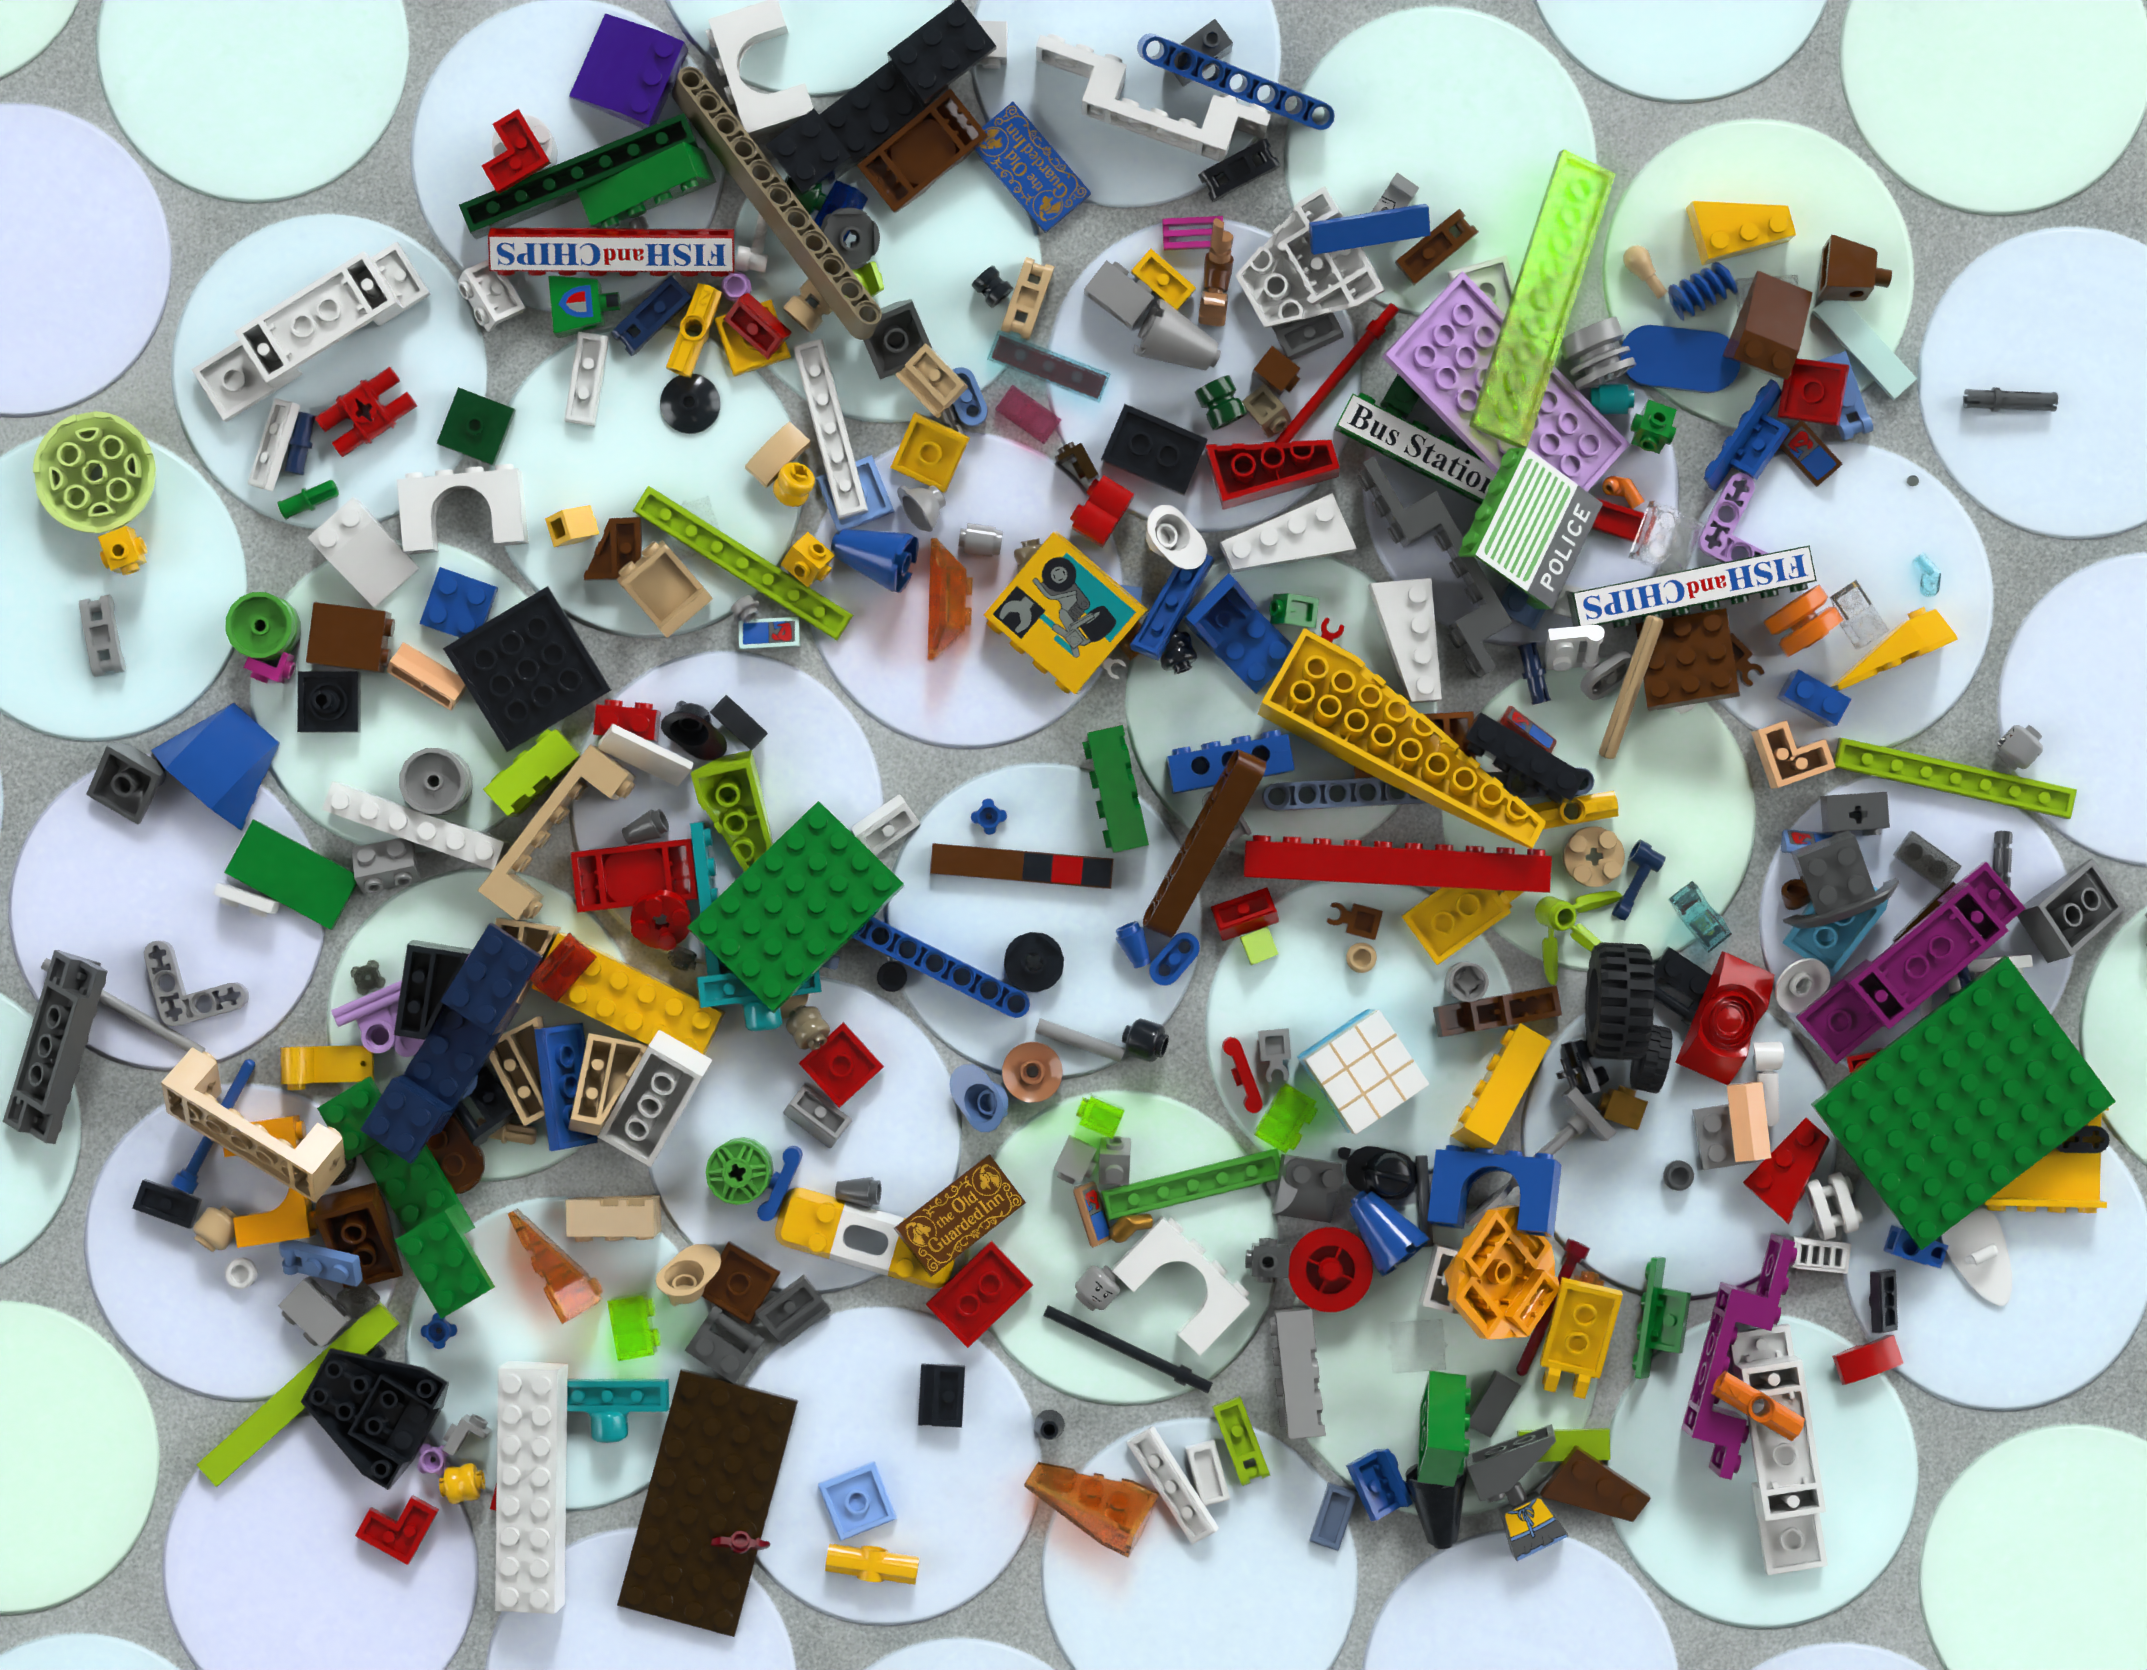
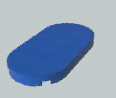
M1644 325L1631 331L1620 346H1629L1630 352L1619 357V360L1633 357L1636 362V366L1629 369L1625 374L1631 381L1641 386L1699 393H1716L1728 387L1735 380L1740 370V363L1723 357L1729 338L1717 332Z

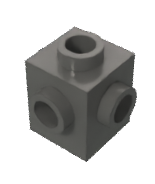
M1259 1238V1243H1252V1250H1246L1245 1268H1250L1251 1276H1257L1258 1282L1274 1283L1275 1278H1288L1289 1245L1277 1244V1239ZM1267 1256L1272 1257V1260H1271L1270 1263H1268V1264H1263V1263H1262V1260H1263L1265 1257H1267Z

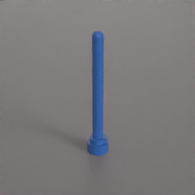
M247 1059L242 1064L221 1103L223 1107L227 1109L234 1107L255 1068V1062L252 1059ZM203 1136L186 1169L182 1168L181 1172H177L171 1182L174 1187L189 1194L194 1193L199 1184L197 1182L199 1177L197 1173L214 1143L213 1140Z

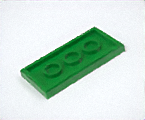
M255 819L249 825L224 872L330 930H333L357 886L354 872Z

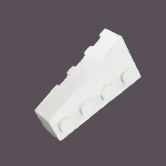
M1431 578L1370 583L1368 589L1374 601L1379 621L1381 622L1395 668L1409 704L1441 700Z

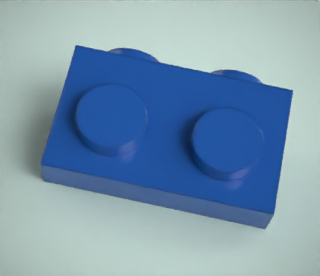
M1388 1448L1374 1449L1346 1465L1370 1521H1377L1400 1507H1409L1413 1504L1408 1485L1402 1479L1398 1470V1461Z

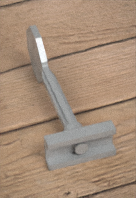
M1576 1087L1573 1089L1569 1088L1562 1097L1576 1114L1567 1121L1568 1125L1537 1153L1554 1155L1576 1134L1580 1135L1588 1127L1601 1141H1608L1617 1132ZM1513 1175L1506 1185L1490 1195L1465 1220L1468 1226H1473L1479 1222L1488 1209L1496 1208L1513 1188L1519 1186Z

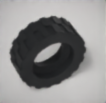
M1652 1025V1035L1647 1054L1639 1060L1631 1061L1630 1085L1632 1089L1657 1094L1662 1089L1667 1077L1673 1037L1670 1028Z

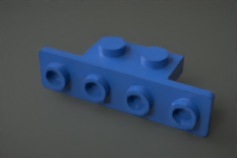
M1770 379L1766 386L1760 388L1750 410L1743 413L1739 420V426L1733 435L1726 438L1722 445V451L1716 460L1711 461L1707 466L1704 480L1713 491L1717 490L1732 467L1757 480L1790 432L1787 425L1768 416V413L1782 392L1776 381Z

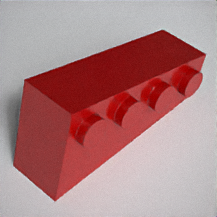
M1332 440L1292 441L1291 443L1263 442V444L1246 445L1244 443H1233L1232 445L1217 446V444L1206 445L1207 459L1223 510L1339 477L1340 466Z

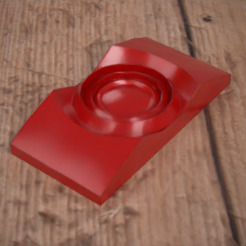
M692 839L571 852L577 913L632 907L640 896L646 893L647 896L654 894L656 890L672 891L680 895L684 900L699 899Z
M1722 951L1675 1063L1728 1086L1746 1060L1755 1026L1768 1009L1775 974Z

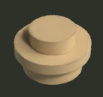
M1356 943L1347 951V964L1355 972H1368L1376 964V952L1367 943Z

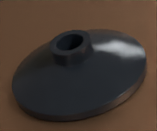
M692 374L691 378L679 375L673 378L662 391L660 398L661 413L665 421L673 429L681 433L695 434L708 429L716 421L720 412L721 402L719 393L714 384L704 376ZM693 397L695 400L692 407H685V398Z

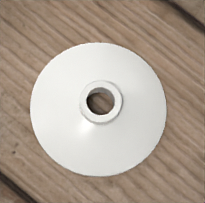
M1805 958L1794 962L1784 970L1775 987L1777 1003L1787 1012L1801 1013L1828 990L1830 985L1829 969L1823 962L1815 958Z

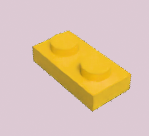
M1151 248L1131 270L1132 275L1147 284L1155 295L1169 303L1177 311L1196 290L1193 284Z

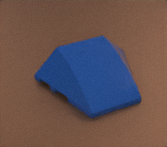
M232 703L152 749L151 752L172 776L208 808L242 831L246 823V817L256 800L258 789L269 770L280 742L236 703Z

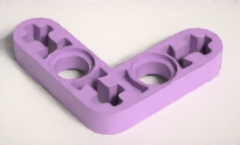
M1739 473L1727 480L1698 537V547L1700 550L1722 563L1733 561L1731 552L1736 546L1743 547L1746 550L1747 558L1753 557L1754 553L1757 555L1768 554L1732 535L1755 489L1754 481L1749 475ZM1743 480L1745 481L1744 487L1747 489V492H1741L1737 496L1735 501L1741 502L1739 507L1734 501L1725 500V496L1733 497L1736 488L1732 486L1733 482L1738 483ZM1722 506H1729L1734 511V518L1729 523L1722 522L1718 517V511ZM1712 522L1720 528L1728 529L1726 533L1720 531L1716 537V541L1720 543L1719 546H1713L1711 549L1707 547L1709 542L1705 540V537L1712 536L1717 529L1716 527H1711Z

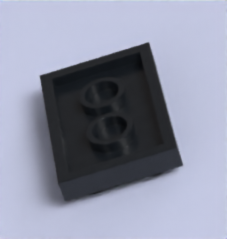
M1124 404L1101 461L1184 496L1208 439Z

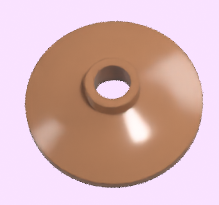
M1026 1042L1013 1048L1006 1056L1002 1067V1078L1007 1090L1017 1099L1030 1103L1040 1102L1051 1097L1059 1088L1063 1075L1062 1064L1058 1055L1049 1046L1039 1042ZM1028 1067H1037L1038 1075L1036 1077H1029L1026 1072Z

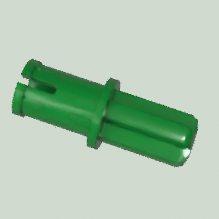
M329 480L308 490L302 488L301 493L278 501L277 504L282 516L287 520L289 517L308 509L313 511L315 506L338 497L339 490L335 482Z

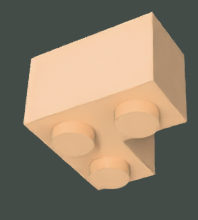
M1787 720L1751 732L1771 789L1779 788L1836 768L1826 739L1796 748Z

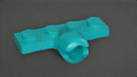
M819 970L792 996L822 992ZM733 973L696 977L700 1008L739 1003L744 1009L745 1025L748 1030L755 1032L765 1031L781 1026V1009L779 1008L773 1014Z
M567 1379V1411H584L591 1417V1437L596 1442L613 1443L628 1436L627 1415L629 1412H667L670 1409L669 1379Z

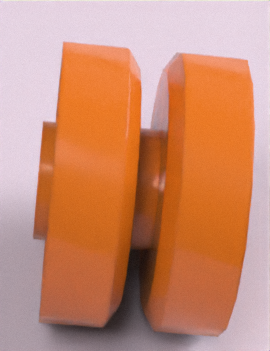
M1820 584L1789 602L1763 622L1771 635L1780 634L1791 628L1792 631L1781 638L1778 644L1787 657L1803 648L1810 647L1844 620L1836 607H1828L1817 614L1815 613V610L1825 604L1828 598Z

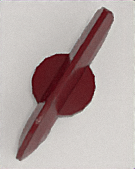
M737 1531L731 1537L712 1539L711 1546L730 1548L734 1553L743 1554L748 1550L767 1549L770 1546V1542L763 1541L760 1538L754 1540L746 1532Z

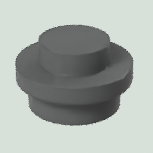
M1675 1160L1665 1167L1663 1179L1669 1188L1682 1191L1693 1183L1694 1172L1688 1163Z

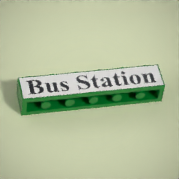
M1359 393L1358 396L1355 394L1351 395L1334 430L1482 505L1488 492V486L1496 474L1471 448H1467L1466 451L1455 446L1456 441L1443 434L1437 437L1429 433L1430 428L1416 420L1410 423L1402 419L1403 414L1388 406L1386 409L1375 405L1376 400L1364 393Z

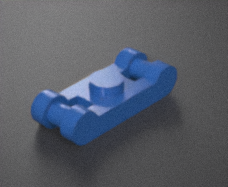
M790 1146L783 1152L782 1158L785 1165L781 1173L775 1171L768 1186L769 1189L773 1190L768 1201L763 1202L757 1210V1215L762 1221L772 1220L781 1206L803 1156L802 1150L798 1146Z

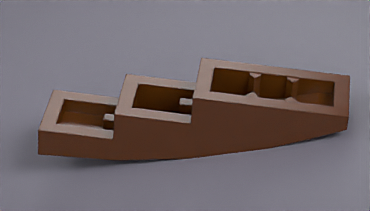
M1557 986L1480 998L1473 1002L1464 1001L1433 1007L1438 1037L1510 1026L1562 1015Z

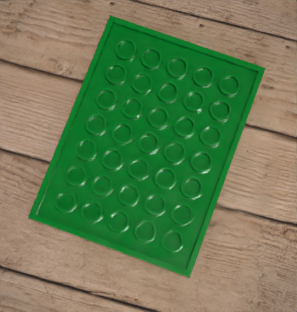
M2003 956L1811 1103V1106L1917 1247L1923 1250L2116 1101L2009 957Z

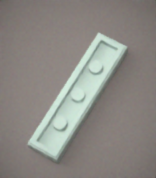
M1823 300L1811 311L1892 400L1896 399L1917 379L1846 301Z

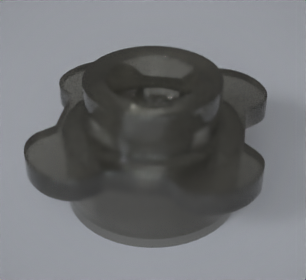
M676 946L673 952H668L667 959L672 961L671 965L682 971H688V968L696 969L697 962L695 960L697 954L682 946Z
M370 960L367 962V965L352 968L350 974L354 978L359 994L366 995L371 989L384 987L386 980L378 970L379 963L377 961ZM367 974L371 976L370 980H366L365 976Z

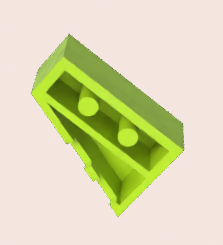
M545 730L535 740L537 742L535 746L529 751L527 749L522 751L513 760L514 763L510 767L499 772L491 780V783L483 788L487 795L507 816L516 818L520 816L568 772L582 754L560 730Z

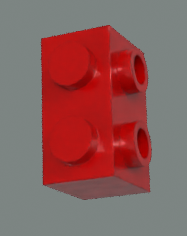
M605 699L604 705L596 704L593 735L603 737L611 725L614 724L648 741L658 742L661 712L653 710V704L635 702L634 708L622 707L623 701Z

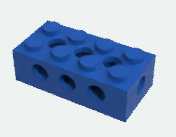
M1280 730L1264 732L1260 734L1261 739L1252 741L1250 735L1232 738L1231 744L1221 746L1220 741L1204 743L1201 745L1202 750L1191 752L1190 746L1172 749V755L1166 758L1172 794L1214 787L1225 768L1222 764V756L1227 753L1233 754L1236 749L1251 755L1254 748H1261L1265 751L1267 758L1263 777L1294 771L1289 735H1281ZM1201 759L1205 761L1207 772L1203 775L1194 773L1191 767L1193 760Z

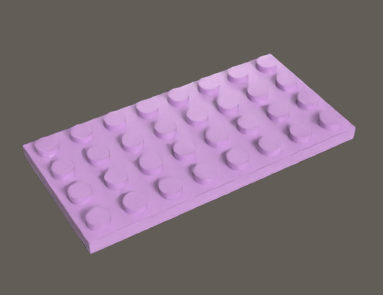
M1463 271L1449 283L1382 356L1495 474L1499 470L1503 455L1509 448H1528L1588 492L1630 445Z

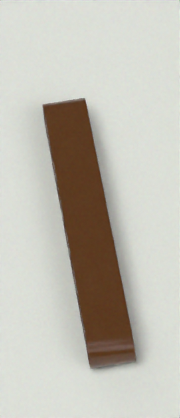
M1239 749L1233 752L1150 902L1143 918V927L1169 938L1176 934L1259 785L1266 770L1265 760Z

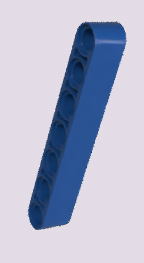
M1145 34L1138 41V54L1150 64L1251 104L1262 106L1266 110L1317 130L1327 129L1334 122L1335 114L1333 108L1320 99L1156 34ZM1152 41H1158L1160 45L1158 54L1149 57L1146 52L1148 44ZM1185 52L1188 58L1187 62L1183 67L1177 68L1174 64V59L1177 54ZM1213 63L1215 73L1210 78H1203L1202 69L1206 64ZM1241 74L1243 79L1241 86L1238 89H1231V78L1234 75ZM1268 85L1270 88L1269 96L1265 100H1259L1257 96L1259 88ZM1291 96H1295L1297 98V106L1292 111H1286V100ZM1318 107H1323V118L1318 122H1314L1312 119L1314 110Z
M872 917L852 937L1010 1017H1022L1029 1010L1030 999L1023 991L875 917ZM878 927L885 928L889 933V940L884 945H879L873 940V932ZM904 941H911L916 946V954L912 958H904L900 953V945ZM933 954L942 957L944 962L943 968L938 972H933L927 967V959ZM959 968H965L971 974L970 982L966 985H958L954 980V972ZM990 981L996 984L998 987L996 997L987 999L982 996L981 986L983 983ZM1013 995L1021 996L1025 1001V1008L1020 1012H1012L1008 1007V1000Z

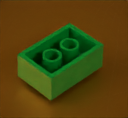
M1429 1371L1419 1412L1417 1482L1454 1487L1457 1475H1463L1464 1458H1468L1470 1440L1465 1439V1432L1469 1431L1470 1414L1465 1413L1466 1407H1469L1471 1389L1466 1388V1375Z

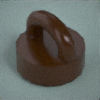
M1801 879L1789 880L1781 888L1782 900L1788 910L1800 909L1811 901L1806 885Z

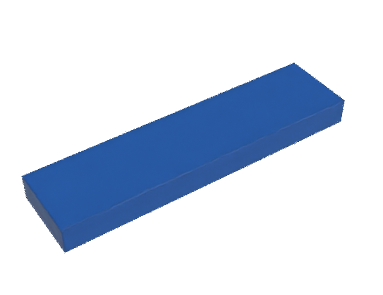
M1420 204L1310 222L1311 253L1316 255L1431 236L1429 206L1427 204Z
M1206 554V559L1202 565L1195 569L1185 570L1174 567L1130 644L1131 650L1159 661L1214 563L1212 556Z

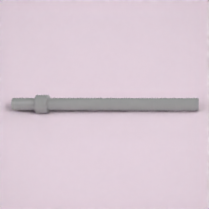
M46 958L41 965V969L48 972L51 960ZM102 989L99 1002L186 1052L192 1047L201 1053L205 1051L206 1048Z

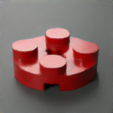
M656 890L654 894L647 896L646 893L640 896L631 910L632 935L646 946L664 951L674 949L690 932L687 927L691 924L692 918L687 908L688 904L680 895L668 890ZM661 915H665L667 923L657 924L656 920L652 918L654 916L659 918Z

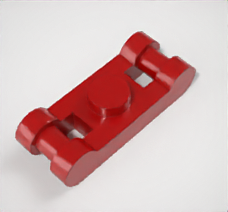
M1227 1037L1222 1043V1049L1233 1058L1236 1067L1231 1069L1236 1086L1243 1085L1246 1093L1243 1105L1250 1113H1257L1262 1109L1263 1102L1242 1045L1235 1037Z

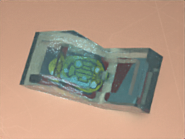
M1693 881L1689 882L1668 899L1678 917L1708 953L1732 935L1722 916L1708 904L1700 888Z

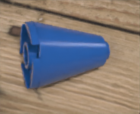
M843 529L839 534L836 533L831 543V550L834 551L836 559L891 592L901 593L910 581L913 573L908 572L911 563L916 564L919 549L918 538L909 533Z
M1363 1190L1350 1200L1353 1206L1349 1211L1382 1277L1396 1270L1395 1264L1398 1266L1402 1262L1408 1261L1430 1240L1423 1231L1373 1191L1367 1194Z

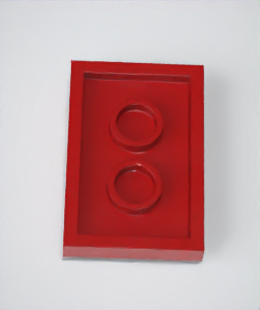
M991 1240L926 1305L969 1348L1033 1286V1283Z

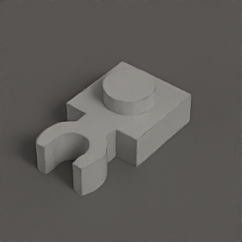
M1289 1029L1258 1031L1260 1061H1269L1270 1064L1265 1072L1266 1080L1272 1082V1072L1279 1069L1283 1073V1081H1288L1289 1072L1283 1065V1060L1291 1059Z

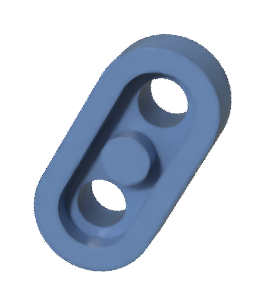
M955 368L953 371L961 379H964L968 386L953 403L957 415L964 425L969 427L979 426L987 418L988 409L974 374L967 368ZM970 407H976L979 412L977 416L970 417L967 414V410Z

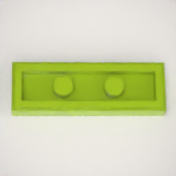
M1554 1429L1556 1442L1537 1462L1564 1461L1575 1445L1598 1460H1611L1610 1429ZM1517 1430V1436L1520 1437L1534 1430Z

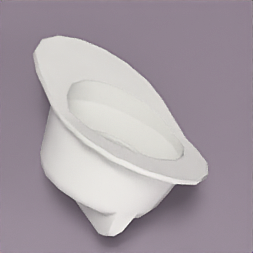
M1160 505L1152 510L1148 516L1146 527V542L1149 548L1154 553L1165 556L1176 567L1189 570L1201 566L1206 559L1207 548L1200 533L1173 506Z

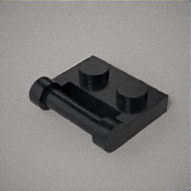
M1666 947L1653 967L1654 999L1681 1016V1021L1691 1025L1712 975L1672 948ZM1661 978L1691 998L1693 1001L1690 1006L1687 1007L1657 987L1656 982L1658 979Z
M486 1066L477 1074V1086L472 1094L469 1095L486 1122L479 1126L463 1104V1099L454 1111L468 1131V1138L474 1146L485 1143L491 1134L518 1116L512 1102Z

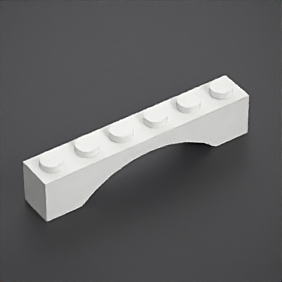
M331 782L322 808L326 812L494 870L507 853L510 842L422 813L340 782Z

